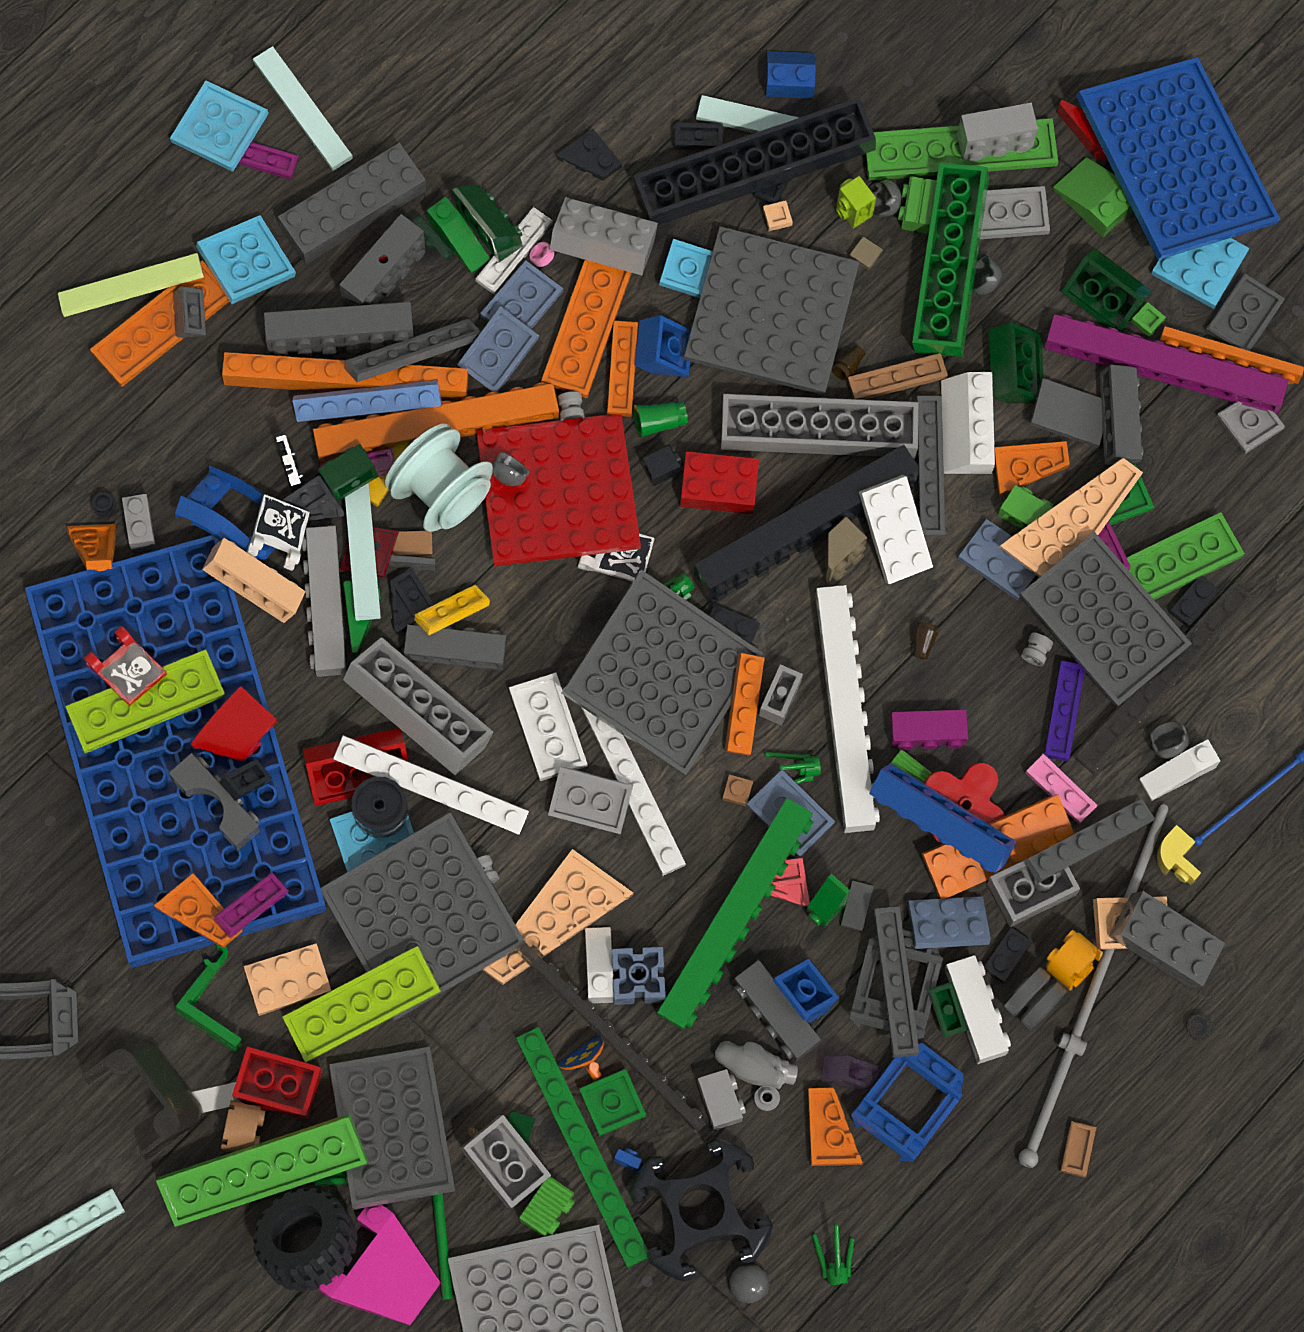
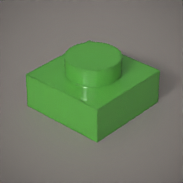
M1147 302L1132 318L1131 322L1150 337L1165 321L1166 317Z

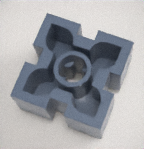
M663 947L643 948L642 954H633V948L612 949L613 975H619V979H613L614 1005L634 1004L635 998L643 997L644 1004L664 1003L665 980L664 977H658V973H663L664 970ZM635 972H641V976L645 975L639 981L633 978Z

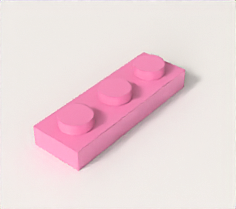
M1044 754L1026 771V774L1049 796L1059 795L1065 812L1079 825L1097 808L1098 805Z

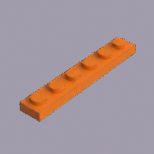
M1166 326L1160 337V341L1165 343L1166 346L1174 348L1183 347L1191 353L1208 354L1213 359L1220 361L1229 360L1245 368L1254 367L1266 374H1279L1284 379H1288V384H1298L1304 372V367Z

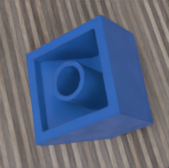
M767 51L766 97L813 98L815 90V54Z
M661 315L640 320L635 366L652 374L688 377L690 361L684 360V355L691 330Z
M810 959L803 961L773 979V982L797 1013L808 1023L826 1014L839 999L838 995Z

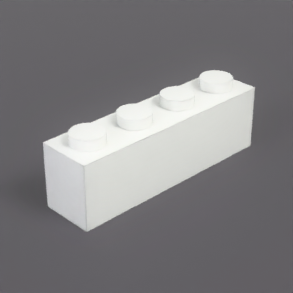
M971 956L947 964L944 970L948 982H953L968 1029L966 1033L977 1064L1005 1056L1011 1044L1007 1033H1002L1000 1023H1002L1001 1014L998 1008L994 1009L991 1000L994 999L990 985H986L984 982L985 969L982 962H977L976 956Z

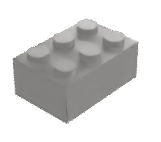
M1032 103L961 115L957 138L963 161H978L992 155L994 157H1001L1008 152L1014 151L1023 153L1033 148L1038 126Z
M1026 860L991 876L987 885L1009 927L1076 896L1080 887L1069 867L1040 883H1037L1027 867Z
M504 1115L497 1116L460 1147V1150L507 1208L514 1207L551 1176Z

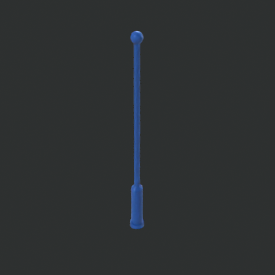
M1304 749L1296 755V759L1216 824L1201 836L1194 837V845L1200 846L1207 836L1298 763H1303Z

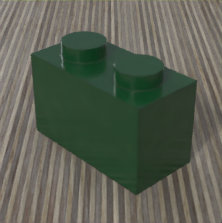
M361 444L347 449L344 454L334 460L327 461L318 469L323 481L337 502L379 477L373 462Z

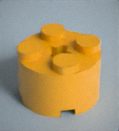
M1074 930L1065 937L1063 941L1065 944L1060 950L1055 948L1047 957L1049 962L1046 965L1047 972L1070 991L1073 989V986L1077 987L1094 969L1092 966L1093 960L1099 961L1103 954L1099 948L1081 933H1076Z

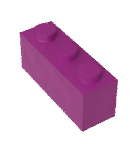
M966 710L892 712L890 716L891 747H898V750L903 751L911 750L913 747L922 746L925 750L936 749L937 746H947L949 749L961 748L962 745H966L968 740Z

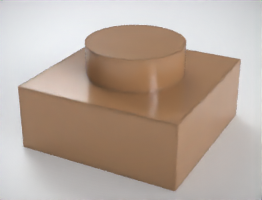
M729 775L722 800L746 807L753 781Z

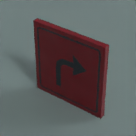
M373 527L377 576L384 578L399 532ZM348 542L340 570L351 572Z

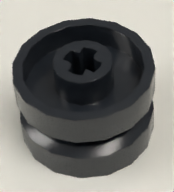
M372 777L364 780L356 788L352 796V812L357 827L364 834L373 838H387L395 835L403 828L408 817L407 798L403 788L396 781L387 777Z

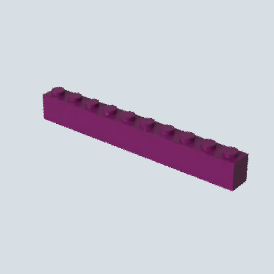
M1054 314L1044 348L1106 367L1110 365L1137 368L1138 376L1231 402H1241L1242 405L1263 411H1273L1277 415L1281 409L1288 384V379H1284L1279 374H1266L1254 367H1241L1229 360H1216L1208 354L1191 353L1183 347L1174 348L1166 346L1161 341L1145 340L1136 334L1127 335L1120 333L1115 328H1102L1090 321L1081 322L1073 320L1072 317L1064 314Z

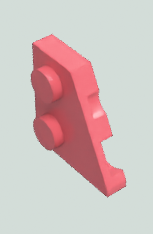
M803 858L786 860L785 863L789 865L783 876L779 877L777 875L772 884L776 887L771 896L808 907L810 901Z

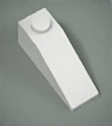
M1206 740L1141 777L1139 781L1150 800L1153 801L1215 769L1220 759L1209 740Z
M610 927L585 928L588 1004L613 1003Z

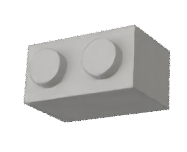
M147 494L122 498L128 540L132 553L157 549Z
M780 664L761 706L759 716L782 726L801 684L803 674Z
M726 1069L698 1078L697 1084L712 1130L742 1122V1114H745L746 1111L742 1099L737 1100L734 1090L738 1089L734 1075L729 1076Z

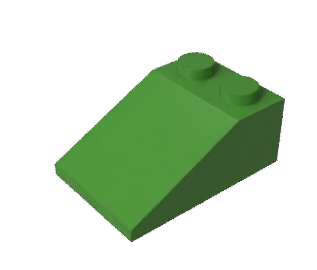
M1087 157L1053 187V190L1102 237H1105L1133 211L1116 175Z

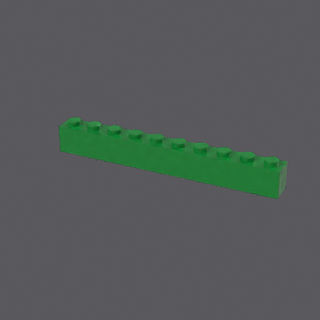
M788 798L785 800L657 1012V1016L684 1031L686 1026L692 1027L698 1017L695 1011L699 1005L704 1006L711 995L708 992L712 983L717 985L724 974L721 968L725 961L730 963L735 956L737 950L734 949L737 941L743 942L750 928L746 926L751 918L756 920L763 909L760 906L761 901L764 897L769 899L776 886L772 883L776 876L782 877L789 864L785 863L788 856L796 854L801 845L798 840L802 833L807 835L813 826L814 821L811 820L812 812Z

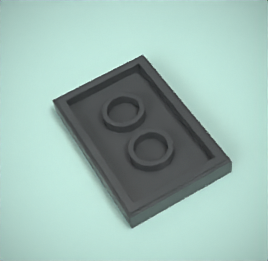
M1244 273L1205 332L1224 344L1251 351L1285 298Z
M1043 378L1040 381L1029 425L1097 448L1100 445L1103 433L1101 398Z

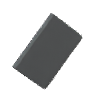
M181 286L174 292L176 337L205 336L203 289Z

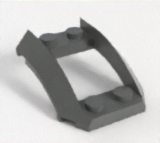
M903 930L906 958L928 964L917 1008L914 1010L917 1039L924 1038L932 1004L928 989L936 987L943 957L940 956L938 948L915 949L912 932ZM875 935L868 942L850 1019L859 1029L861 1024L889 1031L886 1002L868 998L879 954L877 935Z
M56 979L28 983H0V1000L49 997L51 1039L50 1044L0 1046V1060L58 1056L78 1043L76 992L56 982Z

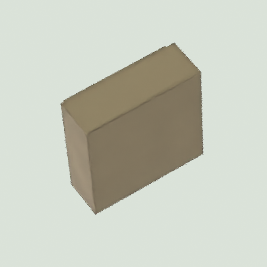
M862 237L849 258L859 261V265L869 271L882 254L883 249Z

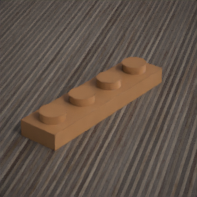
M941 353L850 376L847 381L853 400H866L946 379L948 374Z

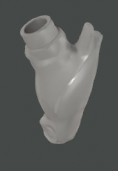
M723 1041L715 1050V1059L718 1063L732 1071L737 1078L747 1083L759 1086H772L780 1089L784 1083L793 1085L796 1081L797 1065L790 1064L788 1060L780 1059L779 1056L764 1050L757 1043L746 1042L745 1045L738 1046L730 1041Z

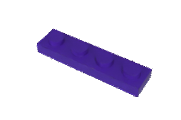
M1060 662L1044 753L1047 758L1069 761L1085 672L1077 663Z

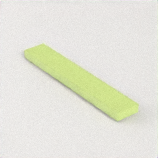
M198 253L59 292L58 296L62 314L66 317L203 278L204 275Z

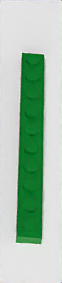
M538 1027L517 1037L518 1045L626 1267L629 1268L648 1259L647 1247L540 1028Z

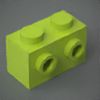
M860 176L854 180L850 178L841 184L836 211L842 220L846 219L853 229L873 216L876 197Z

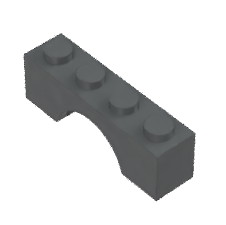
M191 753L169 772V776L187 797L196 794H206L214 797L222 804L224 815L219 826L220 832L239 851L260 832L258 825L260 820L251 810L246 812L241 807L243 804L241 799L234 801L219 782L221 778L217 774L213 777L207 770L210 767L202 757L199 756L196 759Z

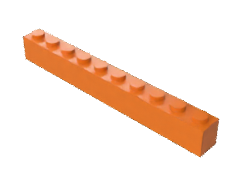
M224 352L222 377L224 385L333 392L438 380L441 400L461 401L467 397L468 369L406 365L356 382L344 369L345 360Z
M543 382L535 384L532 388L523 389V387H516L509 390V392H490L484 397L479 398L469 396L453 403L451 401H443L441 406L420 408L406 412L403 410L392 411L390 415L385 416L375 414L366 417L364 420L348 419L343 421L342 424L333 426L332 424H322L317 429H313L319 463L334 460L344 454L347 449L361 444L366 453L386 448H394L396 443L410 441L412 443L424 432L439 424H448L452 429L459 431L460 437L476 435V430L526 425L559 419V409L553 384Z

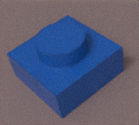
M625 1148L624 1151L618 1149L614 1162L638 1172L642 1159L638 1158L639 1154Z

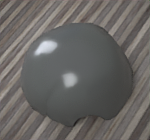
M883 180L876 183L875 186L878 189L873 192L876 197L873 215L879 218L896 214L901 205L899 187L891 180Z
M985 256L977 261L973 292L976 294H990L998 287L1002 280V269L991 257Z
M501 452L492 464L493 474L496 479L503 485L511 487L523 484L530 472L523 464L504 452Z
M1175 721L1157 726L1150 734L1153 750L1161 758H1175L1185 752L1189 745V737L1185 726Z
M754 1264L739 1266L732 1272L729 1281L731 1294L738 1301L747 1304L757 1302L765 1297L770 1286L768 1273L761 1266Z

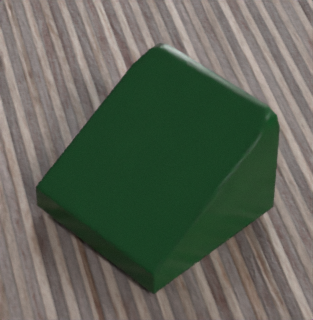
M511 1111L508 1122L528 1145L535 1118Z

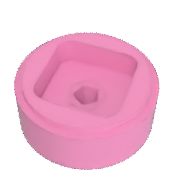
M540 242L532 248L530 260L536 266L543 267L552 261L555 252L550 250V245L547 242Z

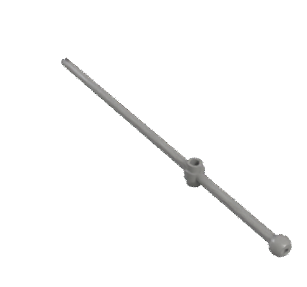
M1165 804L1158 808L1124 898L1130 897L1131 893H1136L1168 812V806ZM1115 949L1103 950L1073 1031L1070 1035L1063 1033L1059 1040L1058 1047L1064 1049V1054L1028 1147L1019 1154V1162L1025 1167L1033 1168L1037 1165L1039 1158L1036 1152L1073 1056L1075 1054L1082 1056L1086 1049L1087 1042L1081 1040V1035Z

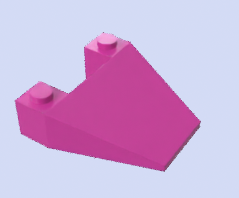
M383 1205L365 1207L358 1216L357 1221L376 1237L347 1276L343 1273L339 1277L336 1275L332 1278L333 1282L328 1285L322 1284L317 1290L334 1302L411 1325L441 1282L390 1210Z

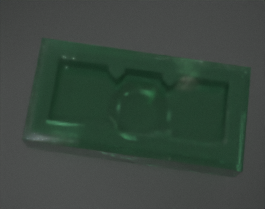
M417 216L413 220L414 224L424 231L426 245L431 250L435 247L449 261L454 256L453 251L421 216Z

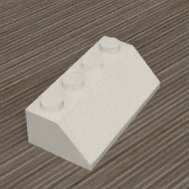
M967 372L941 380L944 474H992L995 465L992 372Z

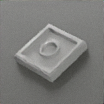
M1235 402L1217 414L1218 419L1244 454L1285 428L1273 411L1242 405L1241 402Z

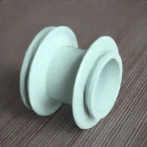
M448 424L434 426L414 440L394 462L385 480V486L391 491V496L394 499H403L415 493L429 507L423 523L424 529L428 532L437 531L442 528L449 529L462 522L480 505L491 486L492 463L480 462L469 468L455 454L460 442V433L458 430L452 429Z

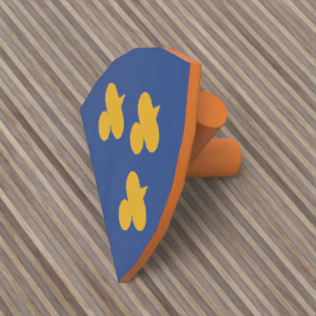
M597 1035L557 1063L558 1067L564 1070H571L584 1066L593 1081L599 1079L602 1074L598 1070L599 1065L595 1062V1059L600 1055L604 1047V1041Z

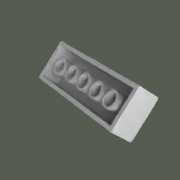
M382 637L351 662L343 681L454 775L485 749L493 734L490 728Z

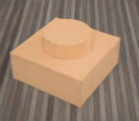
M786 201L763 206V213L769 231L792 226L793 222Z

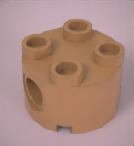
M230 1100L229 1107L234 1108V1110L229 1109L222 1139V1142H227V1144L222 1143L220 1151L235 1152L259 1144L260 1136H256L257 1127L262 1128L265 1111L260 1110V1105H247Z

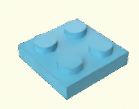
M673 239L659 285L700 298L713 251Z

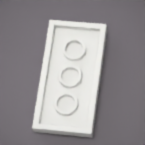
M901 475L859 491L885 582L891 584L932 568L933 565L907 476Z
M557 673L509 687L539 780L543 781L558 776L561 766L574 770L587 767V761L564 695L561 694L562 688Z

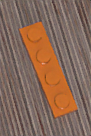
M614 321L607 415L622 414V416L632 417L638 322Z
M744 653L738 654L725 752L751 755L765 657Z

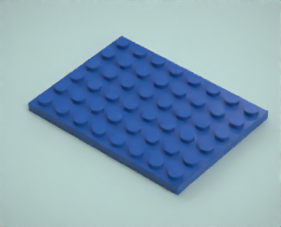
M1198 57L1081 90L1077 93L1076 97L1158 260L1279 222L1280 217Z

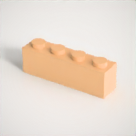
M225 538L212 548L202 569L283 623L296 613L306 592L298 587L296 583L289 581L275 569L269 568L257 560L255 556L248 554L234 542L228 541Z

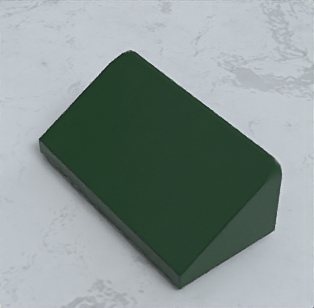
M953 982L928 989L943 1038L967 1031L968 1029Z

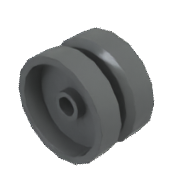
M1042 967L1021 983L1003 1007L1012 1016H1016L1025 1008H1028L1027 1012L1022 1016L1020 1024L1029 1032L1043 1020L1067 993V990L1058 982L1053 983L1046 991L1042 990L1050 981L1051 976Z

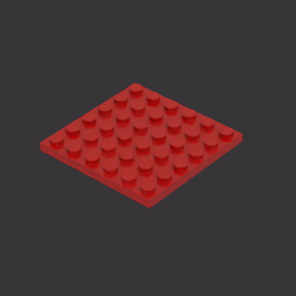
M622 414L476 430L480 462H490L493 464L496 457L501 452H504L519 461L530 471L524 483L514 487L503 485L492 473L490 479L491 486L485 496L494 567L641 549Z

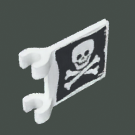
M264 494L247 553L257 556L258 550L262 549L263 544L288 553L283 567L293 571L295 564H298L300 560V549L310 512Z
M639 534L641 549L596 554L595 559L588 555L581 556L577 568L597 571L633 582L640 570L646 572L654 538Z

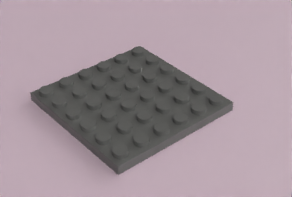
M720 227L684 360L825 396L859 261Z
M640 570L561 694L682 776H686L731 705L738 654L744 653L761 657L763 653L649 574Z
M451 812L320 888L366 972L419 946L442 992L392 1017L394 1021L526 945L524 938Z

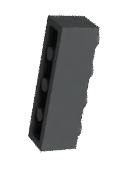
M1110 365L1100 372L1104 460L1106 465H1114L1122 458L1132 465L1142 460V424L1140 423L1139 416L1141 402L1138 399L1139 378L1137 377V368Z
M414 623L413 625H407L404 657L409 661L503 670L506 635L493 630L487 631V633H480L473 628H463L462 631L453 630L450 626L428 635L417 623Z
M759 960L735 977L734 984L736 986L733 987L735 992L742 1000L746 998L750 1003L749 1010L756 1019L761 1018L767 1025L764 1028L772 1039H778L782 1045L780 1049L787 1059L792 1058L796 1063L820 1044L821 1039L808 1022L804 1021Z

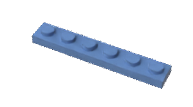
M438 380L297 395L293 397L297 422L438 407L442 404Z

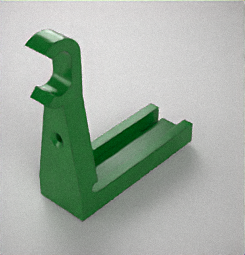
M216 944L217 950L222 951L223 954L215 963H211L208 959L203 960L206 968L176 1005V1014L237 1053L242 1046L240 1043L242 1038L194 1007L228 958L227 947L222 948Z

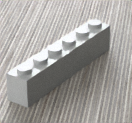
M336 526L306 528V536L303 537L302 547L303 551H308V560H303L304 574H309L310 583L305 584L306 598H311V607H307V620L312 622L313 631H308L309 646L314 645V654L310 655L311 669L316 670L317 677L345 675L346 659Z

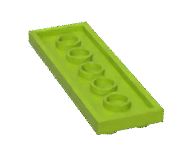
M207 650L162 667L167 672V675L130 707L111 688L66 706L84 753L225 697Z
M416 946L283 1016V1019L304 1061L308 1062L442 991L419 946Z

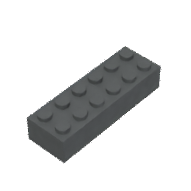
M398 143L279 215V226L306 265L426 192V179L402 145Z
M411 302L264 313L268 353L271 356L288 357L298 355L299 357H310L312 354L319 353L330 356L335 355L337 352L356 354L361 352V350L375 351L414 337Z

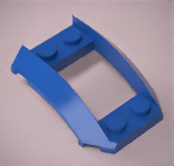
M209 466L210 473L187 497H180L175 517L179 519L181 517L191 520L193 525L211 533L220 540L225 538L228 541H232L239 548L247 552L252 536L248 538L230 521L211 509L230 488L247 496L259 505H261L264 493L236 476ZM263 544L262 549L258 550V554L255 557L257 559H266L275 548Z
M923 1043L918 1044V1056L894 1058L851 1115L857 1129L862 1126L901 1156L898 1161L913 1162L963 1096V1073ZM906 1065L947 1095L918 1134L877 1104Z

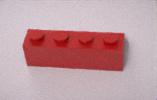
M400 728L351 738L408 761ZM340 741L303 749L315 806L352 798L356 788L364 780L376 777L334 760L333 758Z

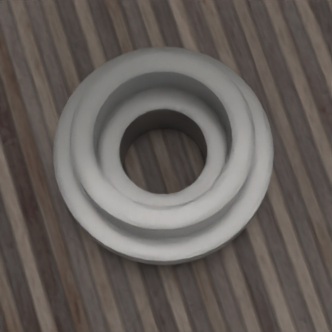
M762 1086L756 1091L754 1101L759 1109L771 1111L778 1106L780 1095L776 1088ZM764 1094H770L772 1096V1100L770 1102H765L762 1096Z

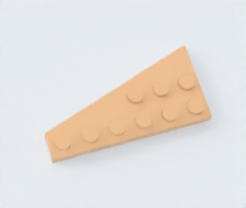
M1122 458L998 547L1040 578L1092 533L1095 532L1099 535L1143 472Z
M572 849L516 923L526 945L486 967L483 971L504 985L631 897L633 892Z

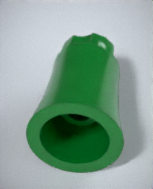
M684 402L634 405L633 407L634 422L639 438L678 428V426L688 423Z

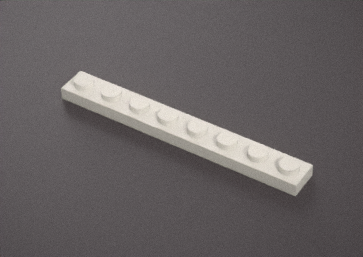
M581 707L615 779L633 785L628 806L662 876L684 867L686 863L624 736Z
M344 735L333 758L376 777L392 779L403 788L516 834H520L529 813L526 809Z

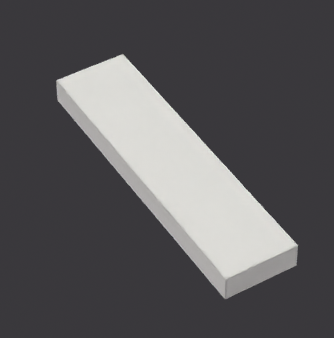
M533 207L518 225L523 234L521 236L523 247L501 262L493 256L476 277V282L496 295L553 224V220Z

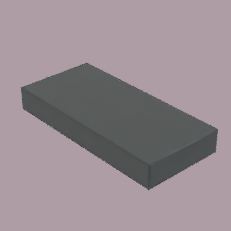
M391 555L389 566L393 568L436 571V559Z
M852 880L841 922L842 927L862 932L874 886Z

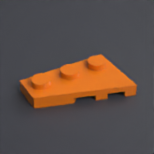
M1067 441L994 447L999 496L1011 492L1015 485L1023 487L1066 469L1070 465Z
M116 524L67 526V535L87 570L104 571L112 569L117 534Z
M194 873L154 905V908L222 948L243 932V930H240L233 937L229 938L213 919L224 908Z
M808 1088L811 1166L862 1165V1159L855 1146V1141L852 1133H850L835 1089Z

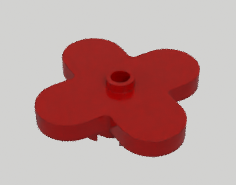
M974 763L970 765L960 779L945 771H935L929 774L924 781L925 785L962 807L963 801L968 800L965 810L988 824L1005 816L1003 811L990 801V797L998 785V775L995 769L988 764ZM931 833L935 841H937L940 844H943L938 840L937 836Z

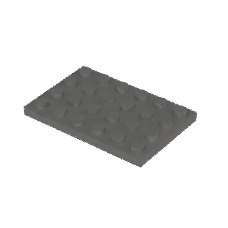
M1095 532L1020 594V597L1116 708L1192 644Z
M430 1047L329 1064L337 1116L351 1115L368 1158L367 1164L346 1170L353 1210L454 1192L455 1187Z

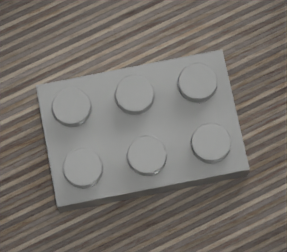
M1045 186L987 191L980 239L1045 235L1050 233Z
M561 766L548 815L621 834L633 785Z

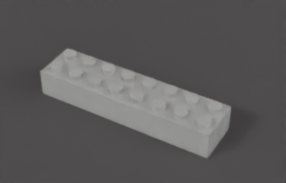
M723 394L721 450L883 457L898 447L905 445L911 456L915 458L918 449L919 402Z

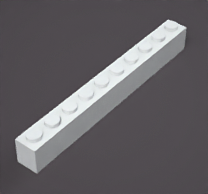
M846 585L817 588L815 598L844 833L870 831L875 829L876 822H879L880 819L878 807L873 805V798L875 797L869 794L874 784L870 780V774H873V761L868 759L867 750H870V737L865 735L864 726H867V713L862 711L861 702H864L863 687L859 688L858 679L862 675L861 666L856 664L855 655L859 654L858 642L853 640L852 631H856L854 616L850 617L849 608L853 607L852 594L847 593Z

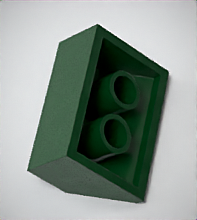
M479 185L459 186L452 189L459 213L499 262L523 247L521 241L523 234L516 224H510L507 213L502 207L497 208L494 204L495 199L488 190L484 192Z
M1095 248L1084 257L1061 293L1106 327L1115 328L1121 333L1141 309L1152 293V290Z
M1012 322L989 329L988 344L990 348L993 399L1007 404L1035 403L1040 381L1044 378L1042 334Z

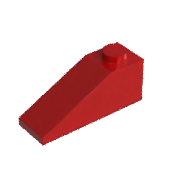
M1061 100L1057 114L1090 153L1094 154L1101 161H1108L1083 109Z

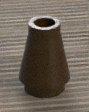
M855 345L851 350L836 359L832 367L835 376L841 380H847L848 377L853 376L862 358L865 356V351Z
M918 622L917 627L914 628L913 657L924 660L928 659L930 650L938 635L936 625Z

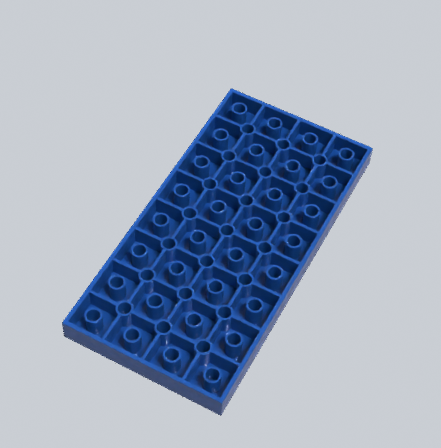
M214 535L118 561L112 564V569L104 571L86 570L25 588L126 956L131 968L216 944L154 908L156 903L193 873L224 909L271 872L288 889L287 895L242 929L243 932L237 937L327 911L274 727L260 739L261 746L244 763L203 749H195L191 746V743L202 728L240 686L269 712L234 590L202 570L212 548L220 542ZM122 626L161 667L207 650L225 697L84 753L66 706L110 688L96 673L88 668L84 657L92 652L102 663L123 646L118 642L117 636L114 634L119 627ZM191 753L196 759L199 756L204 759L210 767L207 770L213 777L217 774L222 779L225 775L256 759L272 777L268 784L240 798L243 802L241 807L246 812L251 810L260 820L258 823L260 832L239 851L220 832L219 826L224 815L222 804L214 797L206 794H196L187 797L169 776V772Z

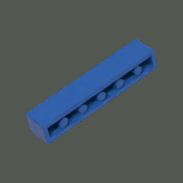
M892 763L880 770L869 792L878 803L891 807L900 817L915 822L918 828L934 834L940 842L958 849L962 856L972 858L987 871L996 873L1004 867L1016 844V841Z

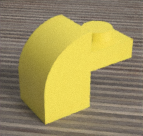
M1177 825L1159 846L1157 862L1164 875L1173 869L1175 876L1181 882H1187L1191 885L1201 872L1183 856L1191 849L1195 841Z

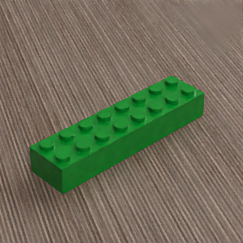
M939 163L912 342L915 353H941V355L963 357L989 184L987 167Z

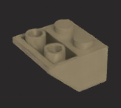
M847 517L828 533L825 547V581L828 584L834 579L836 581L841 579L847 572L845 568L851 563L853 565L857 564L863 558V551L866 549L867 537Z

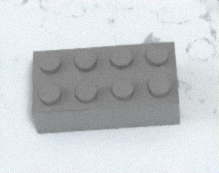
M565 197L553 228L550 250L643 275L654 244L658 223Z

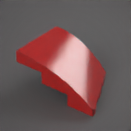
M240 686L202 728L191 743V746L195 749H203L244 763L261 746L260 739L277 723V719Z

